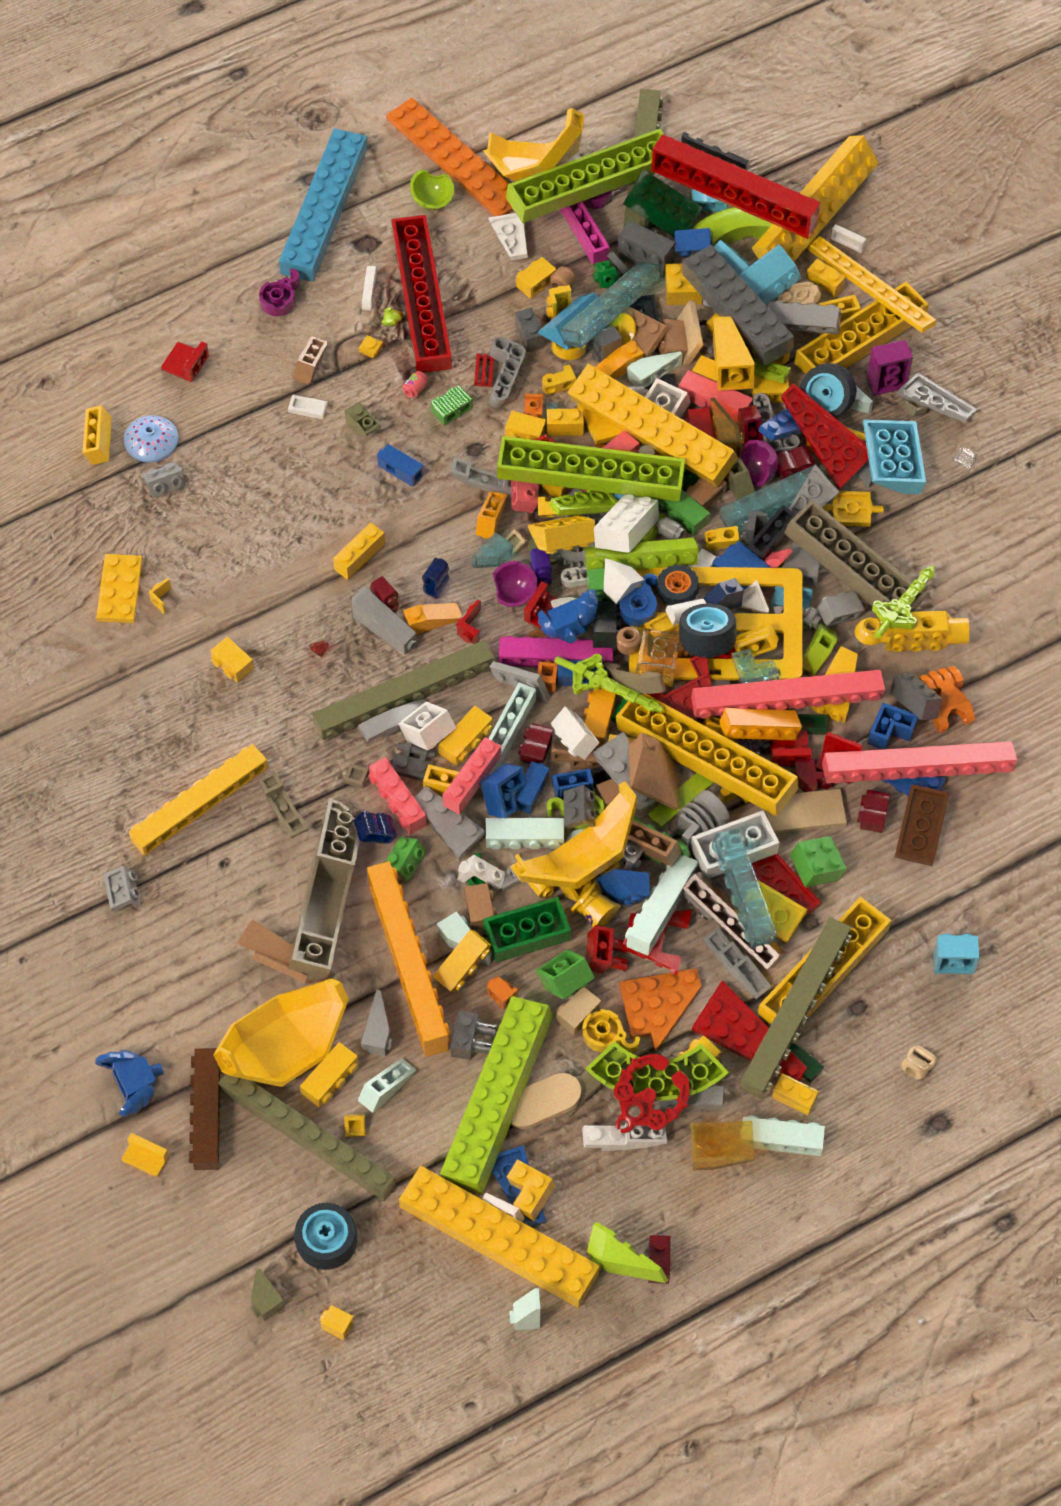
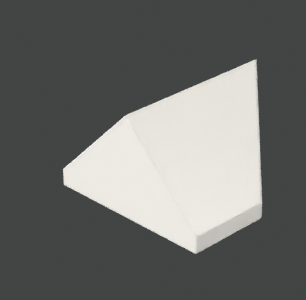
M605 558L604 592L617 604L638 587L644 579L632 567Z
M757 580L744 590L742 607L731 609V612L769 614V608Z

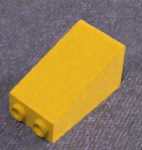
M731 316L714 317L713 349L718 391L754 389V361Z

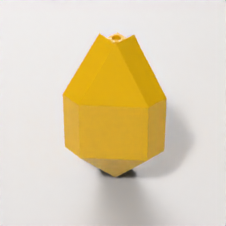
M573 108L568 109L565 129L554 142L547 144L508 141L494 133H489L488 149L483 150V152L505 177L513 181H518L557 167L579 152L585 114Z
M626 781L619 784L620 793L598 816L594 827H587L547 855L523 861L518 854L515 855L516 863L510 867L519 880L526 883L578 889L621 860L624 856L637 806V797Z
M331 978L276 995L231 1024L213 1054L221 1072L233 1077L283 1087L324 1060L330 1052L349 1000L342 983Z

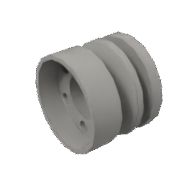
M703 790L693 798V803H687L685 807L678 811V816L683 814L700 826L699 834L725 825L730 821L725 805L718 797L707 790Z

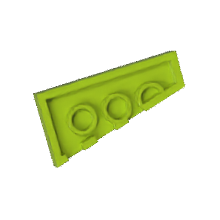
M587 490V492L583 493L577 491L573 496L567 494L553 498L549 506L557 516L608 513L618 501L612 493Z

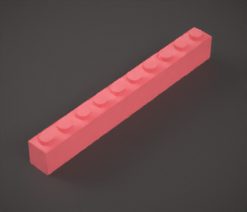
M881 670L693 688L691 700L695 718H708L716 715L722 716L725 708L785 710L786 708L801 709L806 706L820 707L826 704L839 705L846 702L858 703L866 700L877 701L883 698L885 687Z
M1012 742L825 753L822 767L826 783L837 784L841 782L896 780L902 778L914 779L918 777L931 778L935 776L1007 773L1014 771L1017 758Z

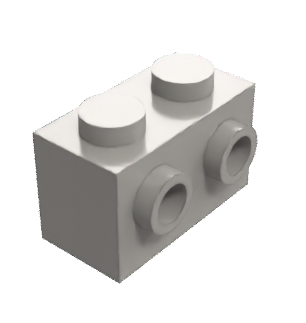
M855 591L849 593L842 592L833 597L832 595L826 596L817 607L826 627L856 620L864 611Z

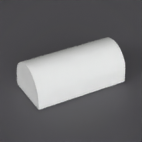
M704 599L669 605L665 611L672 625L679 624L681 614L685 610L698 604H705L706 602Z

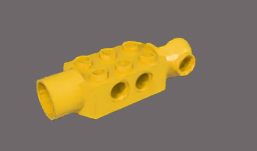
M946 611L910 612L917 620L914 629L888 628L880 639L874 636V633L882 625L879 618H865L858 622L855 627L856 638L861 643L871 646L884 643V648L887 651L893 652L910 650L914 652L921 650L938 651L945 649L948 645L968 644L970 635L968 618H951Z

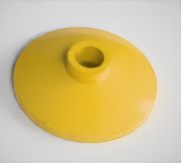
M620 313L611 320L609 326L613 325L622 337L623 346L633 341L636 334V323L629 314Z

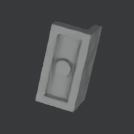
M680 814L677 833L682 836L681 841L688 845V850L691 852V837L699 834L700 826L685 815Z

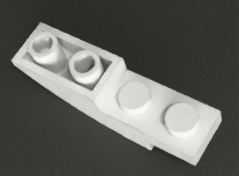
M628 1123L620 1126V1129H616V1126H583L582 1128L584 1148H601L602 1151L647 1148L667 1143L666 1128L654 1131L649 1126H635L630 1132L624 1134L620 1130L627 1128Z

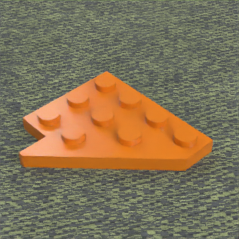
M697 968L678 971V975L666 973L619 982L631 1039L637 1036H651L654 1051L659 1049L701 990Z

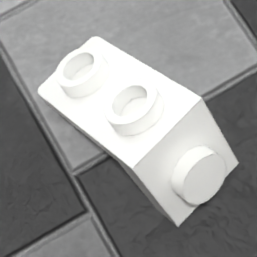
M475 855L466 861H462L458 867L459 874L457 879L463 883L475 876L497 889L502 888L505 872Z

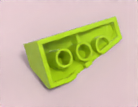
M598 1222L593 1224L587 1253L591 1261L600 1265L601 1269L608 1273L662 1283L668 1281L660 1266L642 1253L638 1256L629 1243L625 1241L622 1244L615 1238L616 1234Z

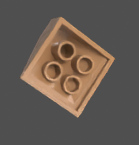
M641 733L628 745L630 788L677 811L679 809L677 765L657 739Z

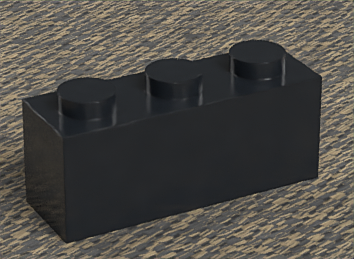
M782 505L747 546L748 549L763 561L786 537L784 532L796 514L785 505Z
M598 601L597 613L593 621V648H616V637L620 631V609H617V604L614 601Z

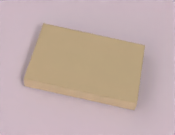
M688 301L677 320L684 321L688 352L682 361L683 365L686 366L691 364L703 346L695 301Z

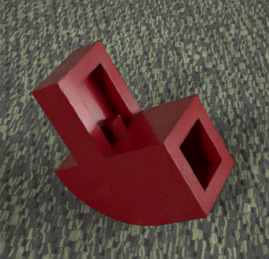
M814 758L795 759L794 775L798 776V787L802 791L813 792L817 791V788L828 789L834 787L835 783H826L824 772H816Z

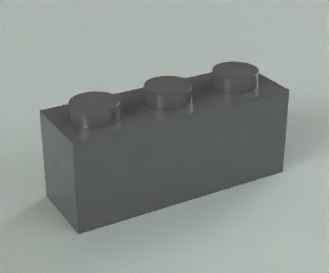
M912 672L896 673L890 694L921 720L937 719L942 698L925 685L923 681L915 677Z

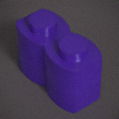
M538 548L532 549L530 552V568L537 577V587L541 581L550 585L552 583V565L549 554Z

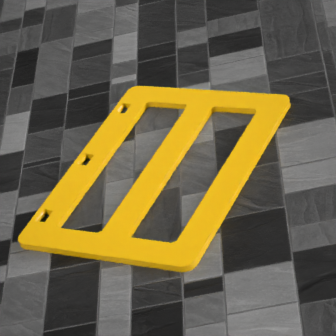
M667 567L639 569L635 571L641 577H643L646 574H654L657 576L658 579L659 574H661L662 570L666 569ZM690 567L698 576L699 585L716 586L719 582L736 578L741 586H750L757 580L759 586H779L784 589V612L782 614L733 613L736 620V632H747L771 623L776 633H782L784 635L783 659H708L709 672L710 670H721V675L710 674L711 680L772 681L802 677V572L799 569ZM657 612L656 617L664 614L665 612ZM641 625V627L630 626L637 629L641 634V646L637 653L629 655V672L643 675L646 671L651 672V669H662V679L694 680L698 677L689 660L691 658L648 657V631L644 625ZM769 671H780V675H769Z

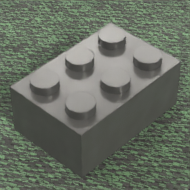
M629 220L619 233L618 257L636 265L638 268L651 272L655 276L664 278L665 265L674 264L675 242Z

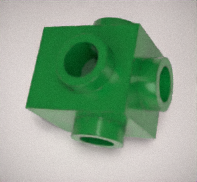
M611 260L593 264V279L600 288H610L618 285L619 271L617 267H614Z

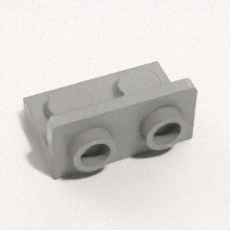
M121 866L104 874L111 910L116 911L129 904L136 907L140 905V893L136 885L137 877L133 870Z

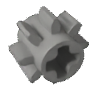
M808 607L806 610L802 608L803 629L810 630L812 627L814 629L818 627L821 619L818 610L813 607Z

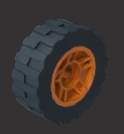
M676 564L668 566L659 574L657 591L659 598L668 606L693 601L696 599V595H698V576L690 567Z

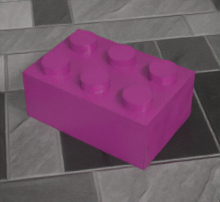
M906 340L894 341L890 344L877 345L871 348L866 380L873 396L898 391L909 381L913 356Z

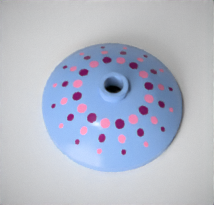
M156 415L143 416L133 421L127 427L124 433V445L129 455L134 459L148 463L158 462L169 457L178 445V432L174 424L164 417Z

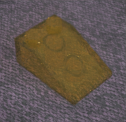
M713 397L710 399L709 411L714 437L719 442L733 449L739 458L742 451V443H744L743 432H739L737 423Z
M644 628L636 674L643 675L646 671L659 673L662 676L664 685L672 687L680 646L679 634Z
M752 1121L691 1123L693 1171L714 1170L754 1161Z

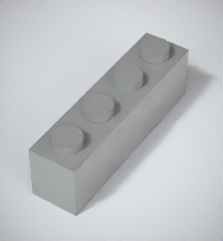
M782 301L769 302L768 308L789 331L839 334L842 314L840 308L835 305L820 306L815 303L802 305L799 302L788 304Z

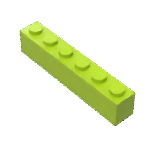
M694 538L639 542L630 553L595 548V546L584 547V565L586 570L605 568V558L628 565L634 570L661 568L676 564L695 565L698 564V546Z

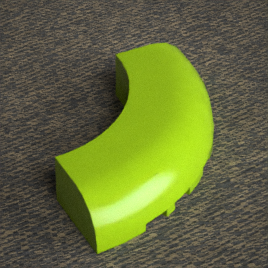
M732 207L704 218L691 229L710 228L713 232L714 247L720 240L730 244L743 240V237L760 239L771 227L772 223Z
M614 1041L585 1069L602 1084L614 1089L622 1074V1070H626L632 1063L631 1060L633 1058L637 1059L639 1056L628 1052ZM700 1043L694 1049L681 1056L667 1059L669 1064L664 1071H658L651 1065L644 1066L642 1070L637 1068L632 1074L634 1079L630 1080V1084L634 1089V1094L651 1088L656 1093L655 1101L675 1100L680 1095V1090L672 1081V1075L679 1070L688 1078L690 1086L689 1096L708 1089L723 1079L729 1072Z

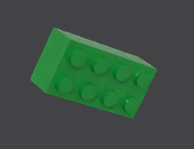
M559 897L483 919V929L487 941L492 945L490 949L495 963L571 941V929Z

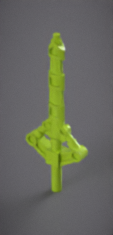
M934 565L924 568L920 572L919 578L912 582L909 589L903 593L899 600L893 599L891 602L883 603L881 601H874L872 611L882 622V625L874 633L876 638L880 639L888 628H915L917 620L910 613V605L918 593H921L925 588L926 582L933 578Z
M594 654L583 661H578L577 664L560 656H557L554 660L555 663L573 671L572 688L573 693L576 695L589 689L599 690L601 687L611 693L624 697V699L632 703L644 706V709L651 712L662 713L664 710L656 700L648 699L642 696L640 692L627 688L619 682L608 678L600 654ZM597 667V671H590L591 669ZM585 677L589 680V684H582Z

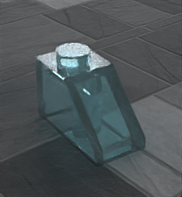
M495 532L472 556V567H498L510 561L513 556V544Z

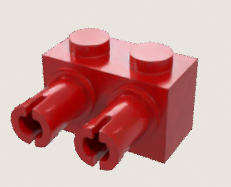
M595 925L587 933L585 959L591 971L602 974L608 968L626 971L627 964L625 963H628V960L612 956V950L623 953L628 952L622 949L624 940L613 938L614 929Z

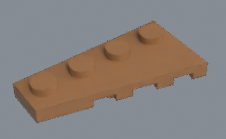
M615 300L607 311L608 317L611 320L620 313H626L633 317L636 323V334L633 340H635L647 357L652 355L669 330L666 325L618 300Z

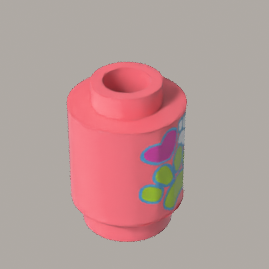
M421 371L413 373L402 386L404 394L410 398H416L427 385V376Z

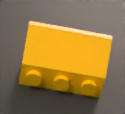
M580 515L528 525L538 549L546 551L547 554L556 553L557 549L572 550L577 545L579 547L590 546V543L595 542V520Z

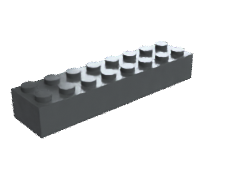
M712 245L682 260V275L720 317L731 316L746 347L763 366L793 350L794 336Z

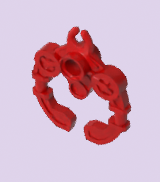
M649 1054L637 1059L633 1058L631 1060L632 1063L627 1069L622 1070L619 1081L613 1089L614 1096L619 1101L621 1114L616 1120L615 1128L620 1129L621 1122L625 1120L628 1122V1127L620 1130L622 1134L630 1132L635 1126H649L654 1131H660L667 1124L678 1119L684 1108L687 1109L689 1106L687 1105L690 1091L688 1078L680 1070L673 1074V1084L680 1090V1095L676 1099L678 1104L673 1109L668 1108L665 1113L660 1110H653V1104L656 1099L655 1091L647 1088L634 1094L630 1080L634 1079L632 1074L637 1068L642 1070L644 1066L651 1065L658 1071H664L669 1061L660 1054ZM631 1108H640V1115L638 1117L630 1116L629 1111Z

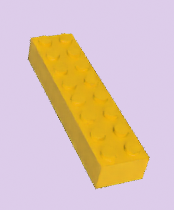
M907 282L894 289L928 313L929 304ZM876 300L841 322L839 334L824 333L796 351L795 364L805 375L814 367L825 363L839 364L848 368L870 354L871 348L877 345H884L912 327V325Z
M861 896L838 920L851 927L850 935H852L848 946H843L841 950L844 952L839 962L835 961L833 965L835 970L831 978H826L824 982L826 987L822 995H817V1004L813 1011L809 1010L806 1015L808 1017L889 931L891 920ZM811 950L759 1005L758 1015L770 1025Z

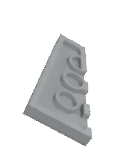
M916 373L897 393L899 396L964 423L969 421L977 410L919 373Z
M624 732L593 752L595 759L618 787L624 781L630 787L629 742ZM632 790L637 797L636 808L639 812L655 803V800Z
M425 786L414 797L426 814V819L432 823L434 829L442 836L447 846L453 850L458 860L485 834V830L463 813L458 815L444 807L443 798L428 786Z

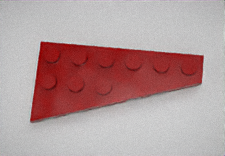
M793 383L781 395V400L840 491L869 461L867 445Z

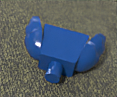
M589 589L582 593L580 598L549 610V617L540 610L538 612V624L543 633L551 638L559 637L562 641L574 643L576 636L585 633L587 625L591 624L596 617L598 608L596 590Z
M127 1050L108 1052L98 1056L95 1060L96 1065L112 1069V1074L126 1102L119 1111L120 1116L126 1117L136 1114L141 1108L148 1106L155 1092V1077L163 1075L160 1063L149 1066L145 1057H139L136 1053Z

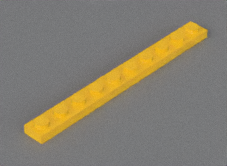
M821 236L815 238L807 246V250L835 270L844 274L848 280L921 333L936 325V319Z

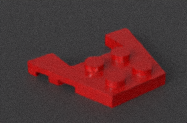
M695 656L689 660L698 676L696 679L666 695H663L662 692L647 695L697 721L701 717L695 718L691 700L693 688L712 687L707 657Z
M674 911L649 955L628 948L627 938H624L622 949L644 960L647 958L655 962L656 966L660 968L665 967L671 970L670 973L678 975L681 957L662 953L661 951L667 926L688 929L692 911ZM630 913L627 930L629 927H633L637 913Z

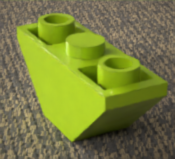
M822 622L819 624L802 656V669L812 676L816 674L827 659L837 641V632L826 627Z

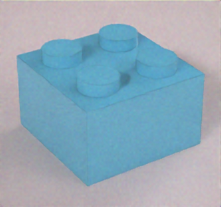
M948 933L938 935L933 951L934 974H974L979 960L978 936H972L971 934L955 936Z

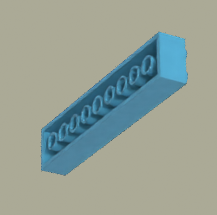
M336 128L333 129L279 259L280 274L290 276V269L293 268L299 272L300 279L314 282L368 150L367 136Z

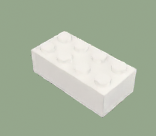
M630 494L624 495L594 527L595 548L630 553L658 522V500L651 499L650 497H634Z
M760 811L692 836L691 849L703 874L710 879L777 854L779 841L764 811Z

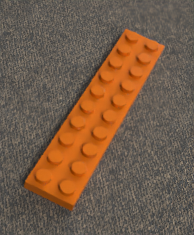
M413 97L386 115V119L492 215L501 216L514 211L506 198L509 183Z

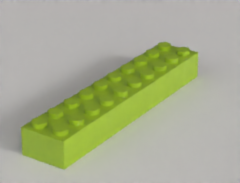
M657 129L510 183L507 187L506 198L521 222L525 223L635 182L643 170L652 175L657 174L651 171L652 149L664 133L661 129Z
M502 436L497 465V479L622 495L630 494L638 497L680 502L685 459Z
M513 996L510 999L440 1172L442 1178L464 1190L483 1194L517 1105L552 1021L553 1014L549 1005Z

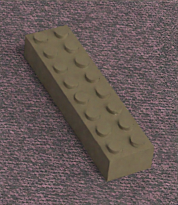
M813 500L789 522L784 534L871 606H873L874 601H881L883 603L891 602L893 599L899 600L912 584L908 578ZM921 591V593H918L910 605V612H914L926 596L925 592Z

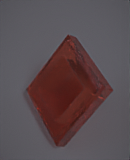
M326 640L309 644L310 650L321 658L329 647V643Z

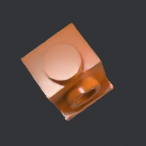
M525 393L524 414L542 418L543 394Z
M551 661L539 662L538 674L541 675L547 691L555 692L558 664Z
M499 976L497 978L493 977L487 984V994L503 1010L508 1007L512 996L518 997V989L516 987L512 988L507 980L503 981Z

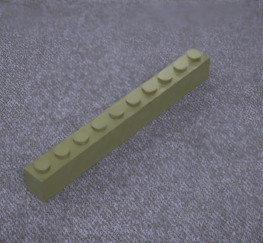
M640 89L634 138L660 129V124H657V122L661 121L662 111H659V108H663V98L660 97L661 90ZM635 182L628 184L627 196L631 191L632 187L634 186ZM626 207L624 227L630 220L648 229L649 221Z
M482 640L312 713L313 723L322 740L333 738L343 731H350L355 726L379 714L404 704L421 700L427 695L436 694L441 689L455 686L462 680L471 679L476 674L491 670L489 666L494 661V656L485 640Z
M829 917L742 1077L740 1089L762 1099L765 1093L768 1094L773 1086L771 1082L773 1077H778L782 1066H780L782 1060L786 1061L791 1052V1049H789L791 1043L795 1044L799 1038V1028H804L809 1018L806 1015L809 1010H814L818 1001L816 1000L817 995H822L826 987L824 983L826 978H831L835 970L833 967L835 961L839 962L844 952L841 950L843 946H848L851 941L850 926Z
M225 1074L218 1082L221 1093L381 1200L385 1201L395 1188L396 1178L394 1175L251 1080Z

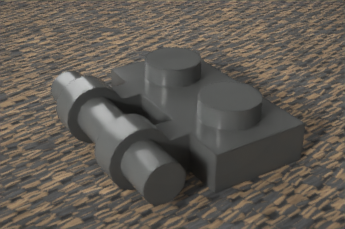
M399 742L397 750L404 751L403 755L395 753L391 766L400 776L423 781L428 764L432 765V762L426 761L427 757L434 759L436 751L416 747L408 742L406 744ZM413 753L421 756L420 759L410 757V754Z

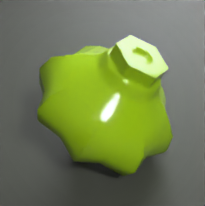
M391 307L386 308L382 324L388 327L396 326L402 320L403 313L393 310Z

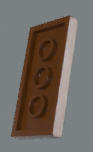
M911 784L894 858L933 867L948 802V792Z

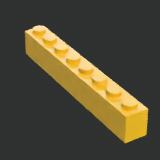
M254 744L243 748L238 755L227 759L221 767L213 769L208 776L196 781L187 791H182L177 798L166 802L160 810L149 814L143 822L135 824L129 831L131 841L146 856L267 770V759Z

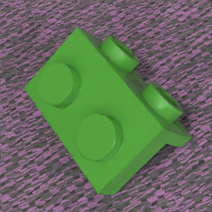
M400 837L385 862L390 861L391 867L396 868L397 874L401 875L405 881H410L424 857L426 849L418 839Z

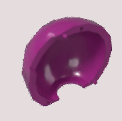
M749 440L744 445L740 458L749 471L752 484L754 486L767 484L773 479L778 470V457L775 450L762 440Z
M509 561L501 564L493 572L497 590V601L504 606L521 607L527 604L537 589V577L534 571L528 565L519 561Z

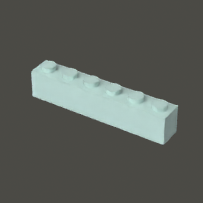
M520 682L518 683L488 739L501 745V758L489 774L501 767L536 701L535 688Z
M680 854L672 867L667 865L666 872H662L659 877L658 885L653 886L650 899L644 901L641 914L637 913L633 927H629L626 932L625 938H627L628 948L645 955L650 954L683 898L682 893L684 890L682 887L697 873V860Z

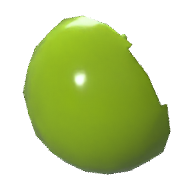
M419 170L413 175L410 182L411 197L418 206L425 210H439L451 201L454 194V184L449 175L441 174L434 176L426 170Z

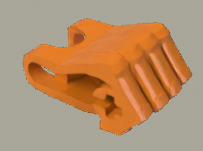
M955 666L949 667L948 671L946 668H940L938 673L935 670L929 672V676L927 674L920 676V680L942 698L937 719H932L938 732H946L948 729L947 717L949 713L959 715L965 725L974 723L975 715L972 705L959 689L963 686L964 679L961 672Z

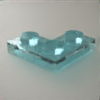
M750 649L732 653V660L741 684L779 680V673L774 660L755 664Z

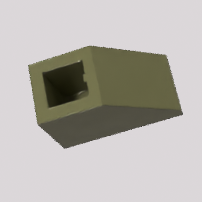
M360 401L345 410L346 423L356 435L368 436L381 428V425Z
M739 457L724 480L740 504L755 498L756 494L749 471Z

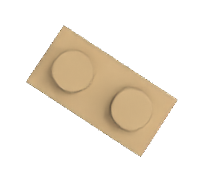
M582 987L579 991H574L573 995L569 998L570 1000L566 1004H561L556 1011V1021L574 1036L582 1029L584 1019L588 1014L601 1009V1000L585 987Z

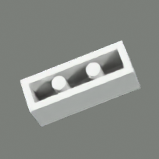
M566 706L551 722L555 729L554 733L562 739L561 742L569 748L568 752L576 758L580 756L585 760L599 743L579 715Z

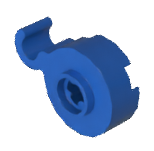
M654 574L644 575L641 587L635 588L619 603L623 621L630 626L641 627V625L656 618L657 600L649 586L657 587V576Z

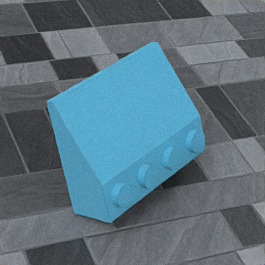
M864 419L863 426L872 483L902 494H920L926 484V477L916 421Z

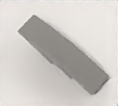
M421 699L393 708L359 724L358 729L368 743L382 735L387 737L398 730L401 731L398 724L426 701Z
M719 927L702 939L719 962L755 999L772 987L747 955L744 956L735 943L727 939Z

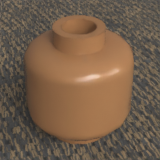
M564 266L559 267L550 277L551 287L557 288L567 285L572 287L576 283L574 271Z
M633 627L622 628L616 637L618 650L625 655L637 653L641 646V634Z

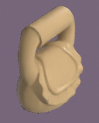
M915 1045L909 1049L906 1057L902 1060L901 1068L912 1078L922 1079L935 1066L936 1057L920 1045ZM914 1051L922 1057L929 1060L930 1063H926V1061H923L922 1059L917 1057V1055H914Z

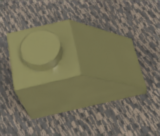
M259 1268L255 1274L251 1294L252 1307L250 1308L257 1318L260 1316L263 1321H266L285 1306L283 1299Z

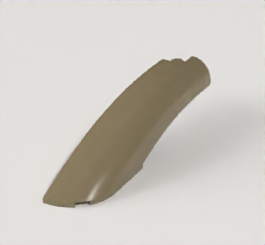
M331 798L328 800L289 965L290 970L307 974L306 979L309 980L323 979L331 971L341 919L361 837V827L358 819L353 817L347 806Z

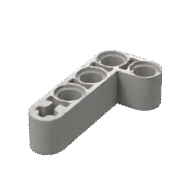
M504 337L495 338L489 351L492 358L503 362L488 399L489 405L495 409H500L504 405L526 352L523 346Z
M764 393L755 394L752 406L756 405L762 417V424L773 418L774 414L768 396ZM762 434L763 441L772 446L776 453L790 451L799 447L800 439L794 434L775 441Z

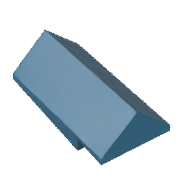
M595 292L579 296L540 329L538 334L568 350L574 344L578 345L608 316V312Z

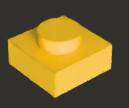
M367 335L359 346V352L375 359L383 347V342Z

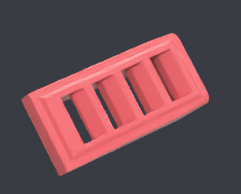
M790 548L772 552L763 561L771 568H777L793 551Z

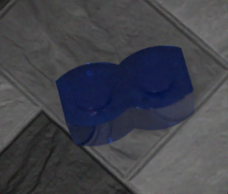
M435 557L422 576L424 593L435 599L440 596L450 580L448 575L449 566L444 559Z
M363 811L353 820L361 842L389 844L397 837L391 815Z

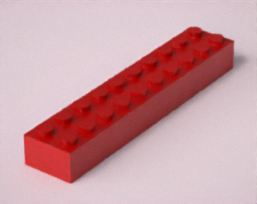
M663 134L652 149L651 171L806 239H809L817 226L821 202L814 198H809L797 191H793L781 184L772 182L767 178L758 176L751 171L742 169L735 164L728 163L719 157H714Z
M426 215L391 219L392 235L416 372L427 373L452 369V356Z

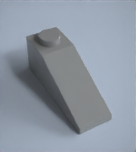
M376 990L362 1038L361 1048L363 1052L385 1056L387 1050H391L393 1038H390L381 990Z

